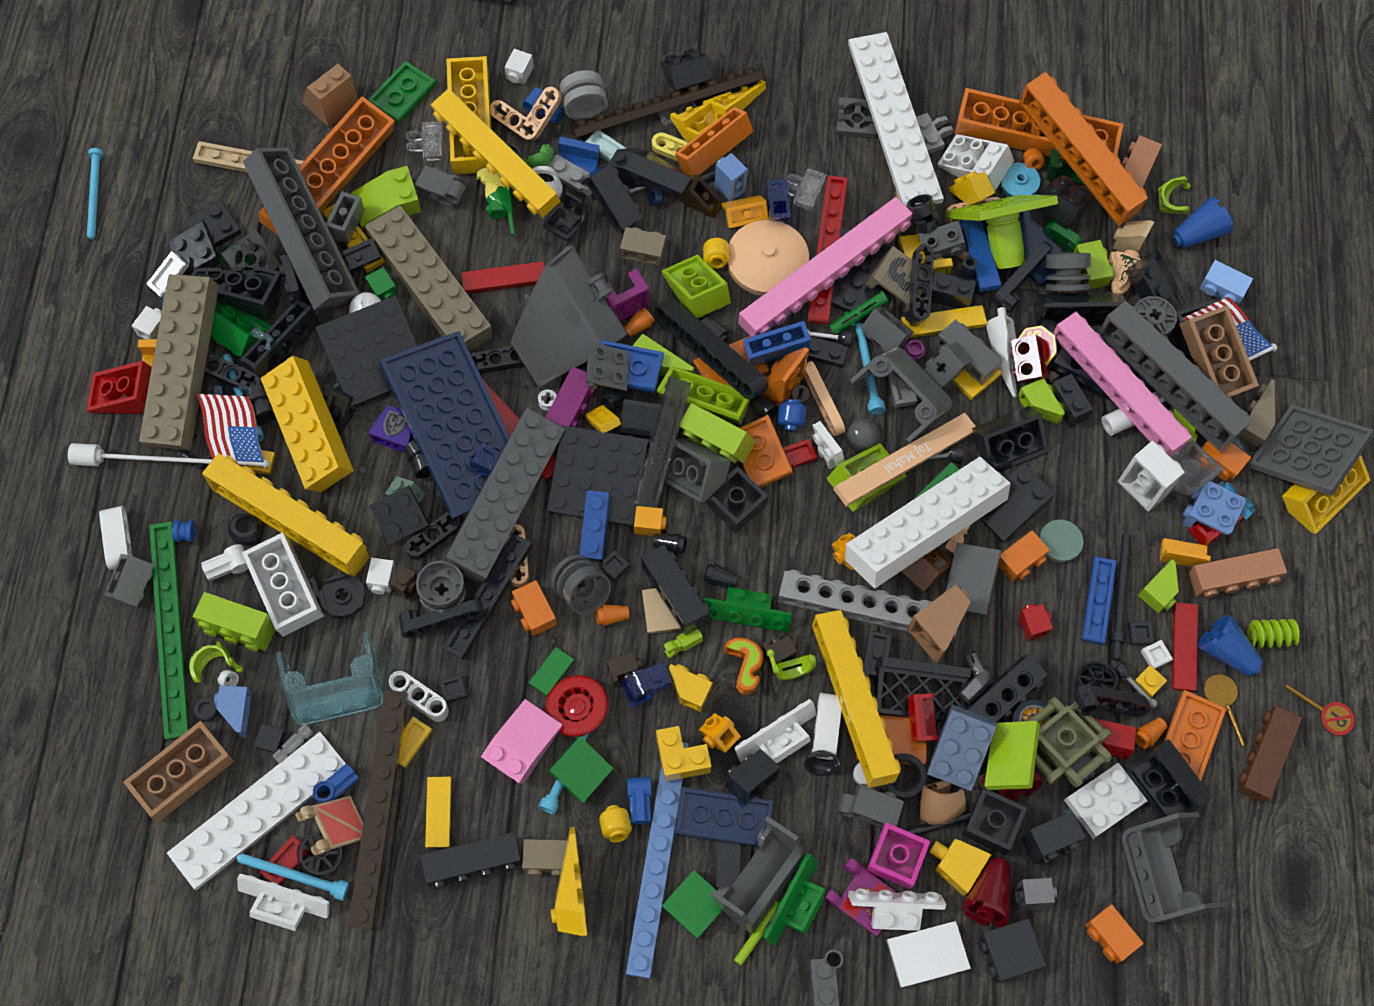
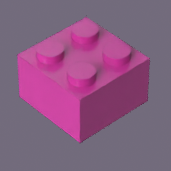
M885 823L866 870L910 890L915 884L930 841Z

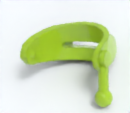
M1185 176L1171 179L1158 188L1160 212L1187 214L1190 211L1188 206L1177 207L1169 203V196L1174 188L1183 184L1184 189H1190L1191 185L1187 183Z
M217 642L216 645H207L198 651L196 650L191 657L189 669L194 682L200 683L203 668L213 658L224 656L227 664L233 666L237 673H242L243 667L234 661L221 642Z
M769 649L767 651L773 673H776L777 678L780 680L795 679L811 672L816 666L815 656L811 654L776 664L774 650ZM801 664L800 667L782 671L783 668Z

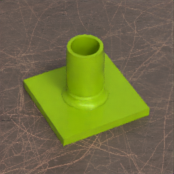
M1020 194L946 210L947 219L985 220L988 224L989 246L996 269L1020 266L1025 262L1021 225L1018 219L1019 213L1058 204L1057 195Z

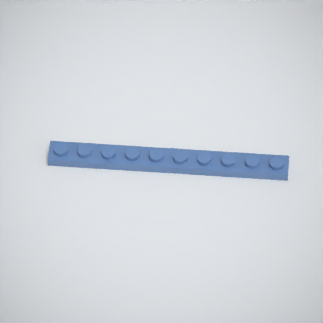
M683 743V748H688L689 743ZM662 765L626 975L650 979L683 781V779L665 782Z

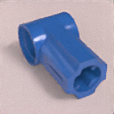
M534 88L525 98L522 105L526 111L530 113L543 90ZM543 103V104H542V105H545L546 107L550 108V106L547 105L546 103ZM559 105L549 121L554 124L558 123L565 112L564 108ZM544 109L537 111L539 115L545 117L546 112Z
M345 764L326 781L317 783L313 788V796L318 804L336 800L360 779L351 767ZM323 792H331L327 798H320Z
M651 777L627 778L631 824L651 823Z

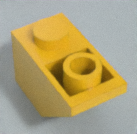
M975 170L967 175H963L954 180V185L948 187L951 193L968 205L979 202L995 193L985 171L977 174Z
M671 664L669 676L680 704L701 712L710 694L713 682L709 681L710 679L703 674L695 675L682 665L677 664L674 666Z

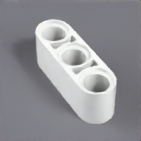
M124 506L99 511L105 561L109 570L115 569L120 554L132 556L128 519Z
M396 671L390 676L389 685L392 691L407 692L408 704L433 721L441 722L447 718L449 714L448 706L445 700L403 671ZM399 680L406 681L405 686L401 688L395 687ZM418 692L425 694L419 701L413 699L414 695ZM435 705L443 706L442 711L439 713H433L432 708Z
M819 694L812 752L826 750L836 755L841 706L837 696L834 694ZM829 756L828 758H825V757H816V758L827 759V760H832V759H833L832 756Z

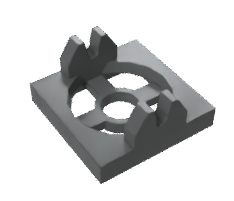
M839 97L836 135L876 138L877 130L872 116H865L861 112V107H865L870 111L866 99ZM855 106L854 112H852L851 114H844V111L848 107ZM859 115L863 120L856 123L852 120V117ZM844 121H849L854 127L848 126ZM864 123H871L869 126L860 129V126Z
M254 230L221 253L232 270L235 267H242V269L249 267L254 270V267H260L258 265L259 257L264 254L266 255V265L264 268L275 270L280 265L257 230ZM255 244L261 248L253 252L248 251L246 246ZM237 251H241L243 254L242 261L236 265L235 255ZM249 253L254 254L256 257V262L253 265L245 263L244 258Z

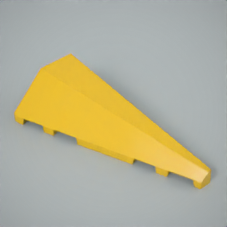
M758 80L757 85L749 88L745 85L736 93L732 94L729 91L703 101L702 106L694 109L691 106L687 107L686 112L678 115L674 112L670 114V119L684 140L689 143L733 107L743 110L766 89V82Z

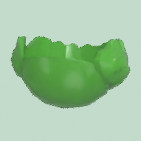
M549 144L547 146L542 145L540 153L529 156L527 160L524 157L523 161L531 169L538 166H548L554 158V150Z

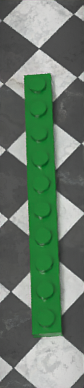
M172 521L149 525L152 564L154 565L152 570L164 739L166 741L177 740L189 730L176 545L172 537Z

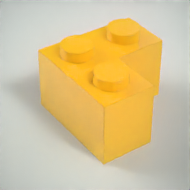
M679 726L656 730V740L665 782L711 773V762L707 744L683 748Z

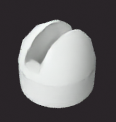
M224 670L219 675L218 683L221 686H236L239 680L238 674L231 670Z

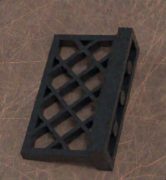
M891 657L877 658L876 668H878L875 698L878 703V713L909 717V712L904 709L901 703L907 699V696L913 695L920 687L927 694L932 693L925 685L930 679H936L941 686L934 693V696L944 690L951 699L943 707L936 698L933 699V702L939 708L935 713V721H946L948 713L945 709L952 703L961 708L966 707V701L959 694L954 697L947 686L952 682L961 683V692L967 685L968 678L971 677V668ZM884 672L892 673L897 680L890 688L883 681ZM908 676H914L919 683L912 691L903 682ZM898 684L907 693L899 701L891 692ZM887 693L895 702V705L890 709L881 708V699Z

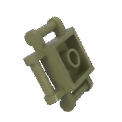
M1053 697L1048 701L1047 706L1028 721H1038V723H1041L1054 711L1058 713L1039 729L1037 745L1048 761L1058 768L1053 771L1037 753L1035 766L1047 777L1046 781L1050 785L1054 784L1064 774L1070 783L1077 788L1083 783L1082 780L1103 762L1107 763L1112 759L1110 753L1101 745L1102 742L1111 736L1112 732L1108 728L1104 729L1092 715H1082L1076 701L1070 706L1065 707L1057 698ZM1094 750L1097 756L1076 773L1072 767Z

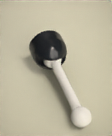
M808 330L809 336L837 339L839 344L851 348L853 331L845 330L840 332L839 335L810 332Z

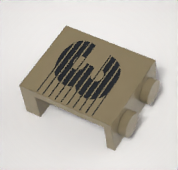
M893 246L884 254L866 282V285L871 289L877 284L881 285L906 304L902 310L904 313L909 310L912 260ZM918 269V275L921 278H926V272ZM920 288L916 289V293L919 297L921 294H925L924 290Z

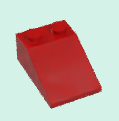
M139 361L93 373L86 411L89 413L117 414L143 413L152 366L144 361Z

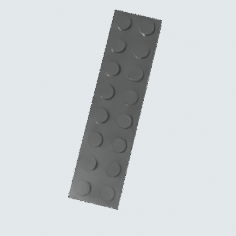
M289 147L256 148L243 161V164L313 309L319 310L346 306L360 293Z
M1124 301L1107 315L1099 331L1102 340L1114 349L1119 357L1220 453H1223L1239 439L1253 420L1246 411L1240 409L1233 402L1229 395L1224 394L1213 380L1208 379L1197 365L1192 364L1185 357L1184 353L1176 349L1165 335L1160 334L1150 321L1144 319L1134 306Z
M528 408L525 409L443 561L451 562L459 568L463 575L480 584L487 578L565 430L564 428Z

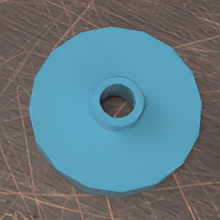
M1017 162L1011 165L999 185L1007 197L1020 194L1035 195L1040 186V177L1034 168L1029 169L1025 166V163Z

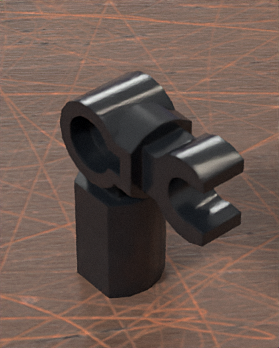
M971 256L965 257L956 277L976 281L974 272L977 260ZM976 281L974 292L983 297L986 291L980 292Z

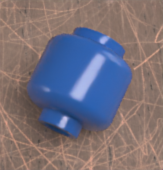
M786 399L785 403L779 405L778 423L781 426H785L786 431H797L798 427L805 425L807 409L802 404V401Z

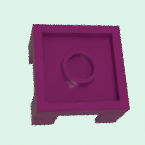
M637 269L628 273V276L635 285L633 288L619 295H616L614 291L605 298L620 322L634 316L639 309H649V287Z

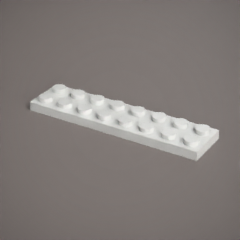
M321 732L317 733L282 763H279L168 851V856L193 889L197 891L237 859L239 854L247 851L313 798L314 786L321 781H326L346 763Z

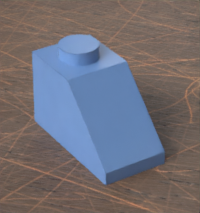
M219 686V692L214 697V705L239 736L246 738L252 692L248 687Z

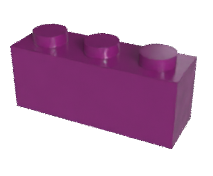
M572 366L545 417L546 419L560 427L564 425L578 428L580 415L586 413L589 405L588 400L590 396L594 397L597 388L590 389L586 383L587 372Z

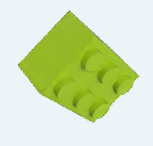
M693 403L690 404L678 425L684 430L682 434L687 436L688 439L698 444L701 442L707 449L717 454L719 452V454L734 464L737 461L744 464L756 443L746 431Z
M206 592L203 593L192 616L197 621V626L204 630L203 633L211 637L222 636L225 641L237 645V642L245 644V648L257 652L258 649L266 652L275 632V627L267 613Z

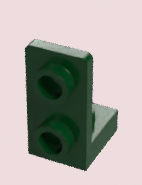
M1052 149L1047 162L1046 180H1054L1062 174L1063 176L1070 177L1075 184L1085 185L1070 165L1063 162V159L1060 158V152Z

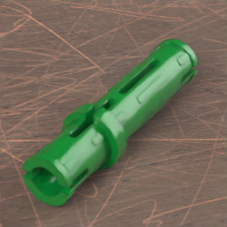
M881 291L850 312H844V315L829 324V327L834 335H837L846 328L855 326L857 321L871 314L874 308L881 307L889 301L883 291ZM876 302V304H874L873 306L869 307L868 309H866L865 311H863L862 313H860L861 310H863L864 308L868 307V306L871 305L872 303ZM857 314V316H855L854 318L850 319L849 321H847V322L844 323L843 325L841 324L842 322L846 321L847 319H849V318L852 317L853 315Z

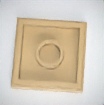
M656 588L642 590L647 633L656 634L680 631V626L661 599Z

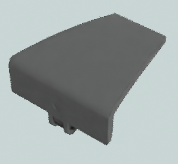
M572 245L567 246L545 265L511 339V344L539 387L570 372L572 366L577 368L588 362L589 342L601 344V340L617 343L627 336L625 329L605 299L614 292L613 287H609L604 279L605 275L603 272L594 277L590 275Z

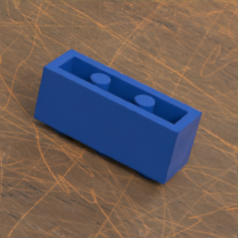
M804 321L743 339V350L748 363L752 366L782 358L784 355L805 347L810 349L811 339Z
M589 490L586 492L580 555L589 559L604 560L611 494L608 492Z

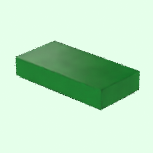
M555 647L529 681V685L548 697L552 688L562 679L574 663V659Z

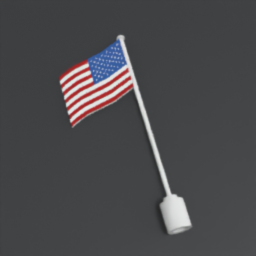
M1228 297L1182 318L1187 321L1228 305L1249 361L1270 351L1275 352L1277 350L1276 344H1270L1254 328L1241 308ZM1164 398L1159 399L1160 403L1166 401ZM1117 409L1102 417L1104 429L1110 436L1134 426L1121 409Z
M196 394L202 409L205 438L212 459L104 454V450L97 444L71 443L68 449L70 465L99 466L104 461V458L210 464L219 453L224 457L227 455L231 456L238 462L237 465L263 466L264 469L269 467V462L264 460L258 442L254 409L249 397Z

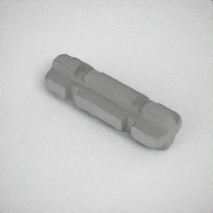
M302 725L298 729L299 732L297 734L294 733L282 745L283 748L276 751L273 757L278 763H282L305 743V739L308 740L313 731L307 725Z

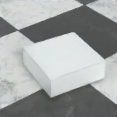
M1162 640L1141 650L1148 665H1151L1154 669L1173 660Z

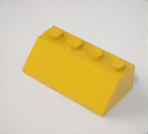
M1360 455L1332 496L1294 484L1282 495L1288 512L1311 533L1317 534L1370 481V477Z

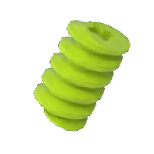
M1264 619L1260 622L1252 620L1247 628V638L1253 647H1255L1257 642L1259 648H1263L1265 642L1268 648H1272L1274 641L1278 648L1282 646V642H1284L1285 647H1290L1291 641L1297 646L1299 642V627L1294 619H1288L1287 621L1285 619H1279L1278 621L1275 619L1269 621Z

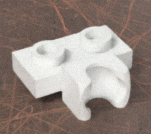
M821 421L814 424L815 434L812 436L815 443L819 446L817 448L820 457H824L829 469L837 467L838 464L844 462L842 449Z

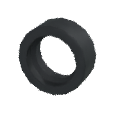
M894 754V758L899 762H909L914 765L918 774L917 781L909 789H899L893 783L885 784L884 786L890 793L895 794L896 797H914L921 792L926 784V769L921 760L911 754Z

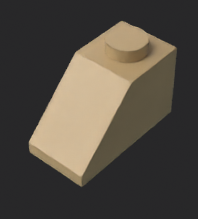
M1151 220L1126 222L1123 229H1117L1113 237L1116 240L1113 248L1123 253L1125 250H1134L1138 253L1154 222Z

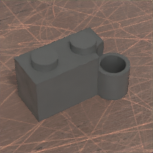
M426 165L415 183L417 196L451 209L455 208L466 191V187L461 183V178L457 175H450L436 167L431 168Z
M862 784L856 787L854 795L842 794L837 813L845 817L862 820L880 828H883L885 823L897 827L904 801L897 799L893 793H881L876 791V787L868 788L867 784Z
M829 950L823 959H812L808 963L812 1006H839L836 970L842 966L844 958L838 950ZM830 954L836 955L839 958V965L835 967L830 966L827 962V956Z

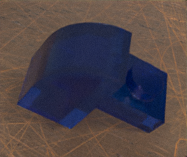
M787 179L767 180L768 219H790L791 208Z
M662 661L643 670L641 668L633 672L621 684L630 706L633 707L651 699L653 692L673 684V681Z

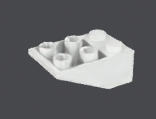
M956 134L937 165L939 168L957 177L967 175L975 170L977 174L985 171L994 191H996L1013 164L1014 159L1007 144Z

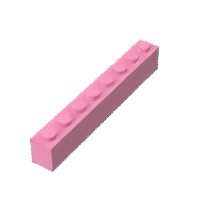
M1075 312L1057 324L1053 332L1056 340L1150 442L1154 441L1157 445L1162 446L1169 457L1188 444L1192 438L1188 429L1175 419L1173 413L1167 410L1160 403L1159 398L1147 389L1144 382L1134 375L1130 367L1121 361L1114 349L1108 347L1100 334L1088 325L1085 318Z

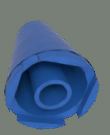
M1213 196L1207 199L1173 231L1174 236H1172V239L1176 246L1186 248L1233 232L1230 229L1233 227L1231 216L1225 206L1220 208L1217 204L1220 202L1218 198Z
M1229 615L1218 619L1212 625L1214 628L1210 633L1206 631L1199 640L1198 647L1201 651L1246 676L1256 675L1263 667L1261 665L1262 658L1235 619Z

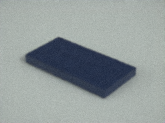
M1028 211L1019 213L1018 219L1021 225L1025 261L1044 241H1047L1054 247L1051 253H1063ZM1045 259L1030 278L1040 287L1050 281L1046 279V276L1056 274V270L1046 268Z
M681 787L674 835L758 847L759 841H757V836L762 829H767L765 818L768 816L772 819L774 800L753 798L744 805L733 794Z

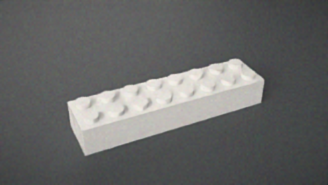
M978 457L846 543L845 561L872 587L876 588L1008 500L1010 482L981 457Z

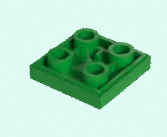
M580 736L548 772L580 803H584L612 771L613 767Z
M695 870L690 873L662 905V908L696 939L703 934L722 912L710 895L712 891L717 892V890Z

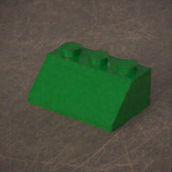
M216 300L210 337L216 343L231 350L234 355L242 357L271 325L257 316L247 314Z

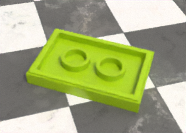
M1038 721L996 723V729L990 743L985 779L987 790L1032 788L1040 729Z

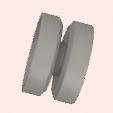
M588 70L577 71L569 74L561 81L560 92L562 94L563 106L569 118L574 120L592 119L595 115L602 114L606 110L608 100L604 91L603 80L599 73Z

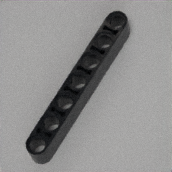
M671 300L655 308L657 321L744 398L750 400L768 389L766 378L678 301Z

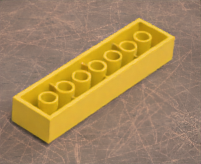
M218 453L203 471L202 475L214 492L256 516L278 532L284 533L286 537L342 572L356 577L370 558L366 551L367 547L363 544L364 540L355 533L350 535L345 532V528L339 523L334 522L332 524L327 521V517L317 510L313 512L308 509L309 506L302 500L298 499L295 501L290 498L291 495L282 488L277 490L268 479L264 477L260 479L255 476L256 473L249 467L244 466L242 468L237 465L238 462L231 456L227 455L224 457Z

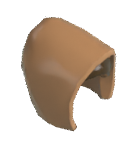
M946 781L923 786L920 802L921 820L931 825H942L964 813L966 806L964 791L961 789L950 794L951 783Z

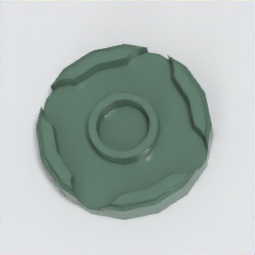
M1062 519L1053 520L1045 525L1039 535L1041 541L1050 550L1046 557L1054 562L1066 563L1067 561H1072L1083 548L1084 540L1082 533L1070 521Z

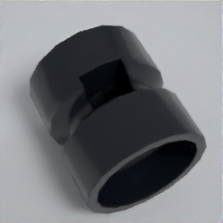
M918 195L907 202V208L913 213L911 221L915 232L927 233L940 225L939 216L935 210L936 207L931 195Z
M263 385L253 386L243 393V396L249 397L252 403L256 425L268 424L277 419Z
M414 440L407 444L403 451L408 462L411 463L410 467L417 479H424L432 476L416 441Z

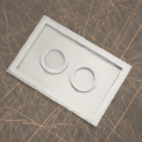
M956 921L886 940L900 988L971 969Z

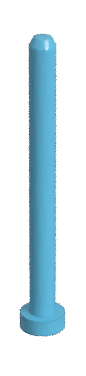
M91 148L88 156L91 158L87 237L89 239H94L96 236L100 159L103 158L104 154L103 150L99 148Z

